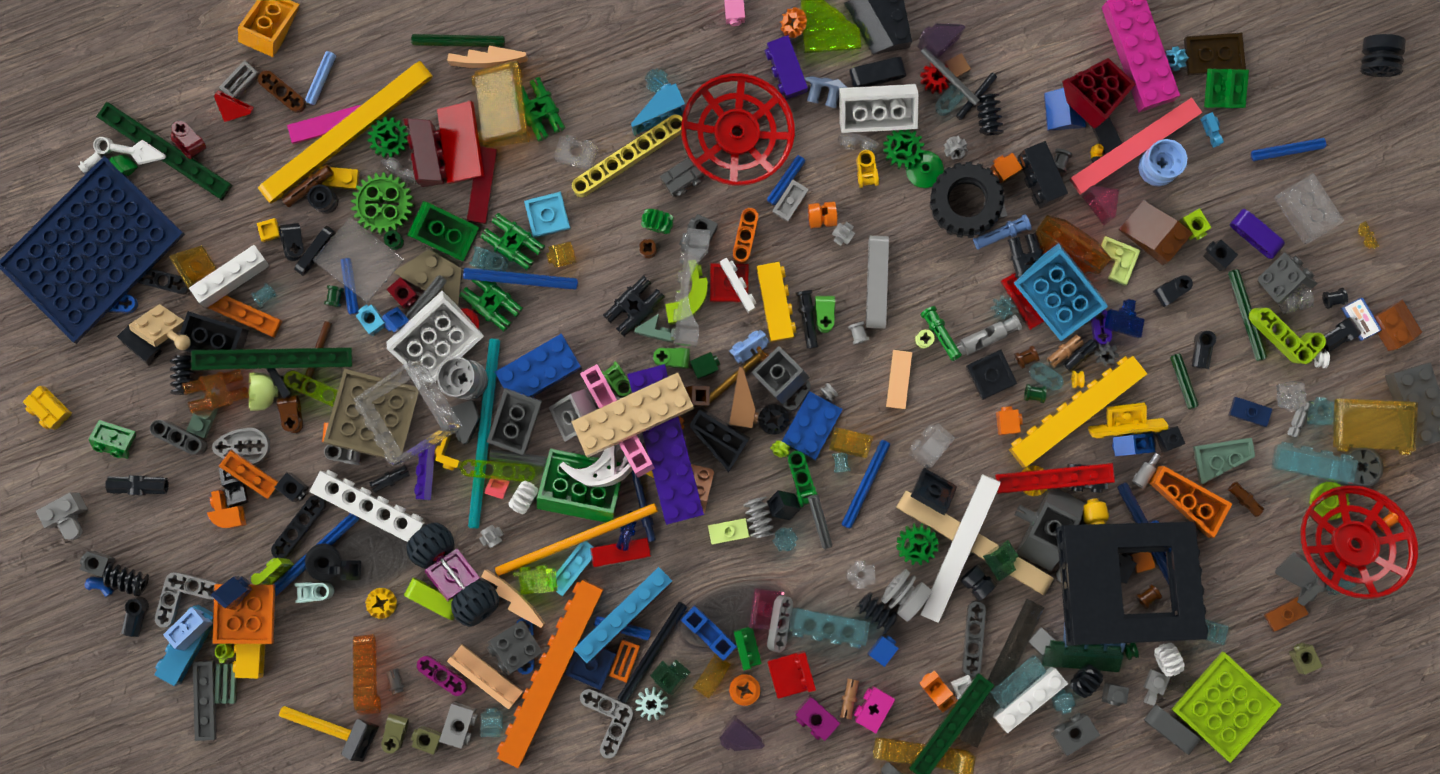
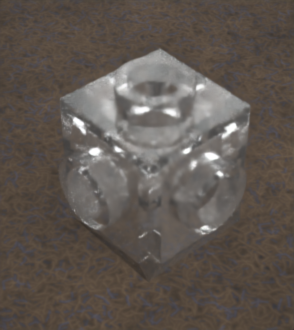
M1289 381L1276 384L1278 407L1286 408L1287 411H1297L1299 407L1307 406L1305 383Z
M854 561V565H850V569H847V581H850L851 585H855V589L867 588V585L875 584V565L866 564V561ZM860 571L863 572V576L861 578L858 577V573Z

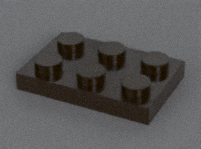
M1242 32L1187 36L1184 38L1185 53L1189 57L1186 61L1187 75L1207 74V69H1246Z

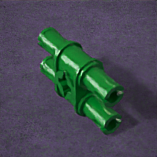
M537 77L535 79L538 86L534 80L529 82L537 96L535 99H529L524 86L518 87L521 95L517 88L513 90V93L520 104L519 110L522 111L527 121V126L532 128L537 141L540 142L543 141L540 133H542L544 139L549 137L542 124V120L548 119L555 133L560 132L557 124L561 130H564L566 127L558 114L559 108L556 107L551 97L552 94L546 91L541 78ZM540 106L542 112L538 113L536 107Z
M497 213L495 215L497 219L493 218L492 223L505 231L504 236L500 238L486 228L484 230L485 234L482 233L480 238L492 245L495 252L498 251L508 258L509 262H516L528 271L530 269L529 265L532 266L534 261L521 253L522 247L526 246L539 256L541 250H544L545 245L534 239L531 232H527L518 226L517 222H510L500 213ZM510 239H512V240L515 239L516 242H517V244H511V245H510L509 240H510Z
M471 280L484 291V294L479 297L468 287H465L463 291L469 296L463 292L459 296L472 305V310L477 311L487 322L494 323L505 332L508 328L502 322L508 327L511 325V322L498 313L499 309L504 307L517 317L519 313L514 308L521 312L523 307L511 299L510 293H506L496 282ZM488 299H494L495 305H489Z

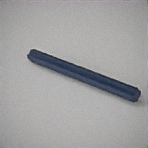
M1124 482L1118 485L1117 489L1135 523H1148L1128 483ZM1151 552L1169 585L1165 553Z

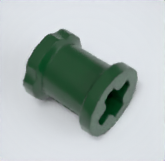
M391 230L384 235V243L392 250H398L403 247L404 240L398 232ZM391 238H392V239H395V238L398 239L397 242H393V243H392V242L390 241Z
M327 285L328 294L324 305L341 307L340 299L344 288Z
M1026 384L1024 401L1037 400L1040 403H1044L1047 387L1039 388Z

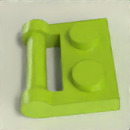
M273 558L266 564L267 567L261 573H254L251 576V582L254 585L274 584L294 564L290 559Z

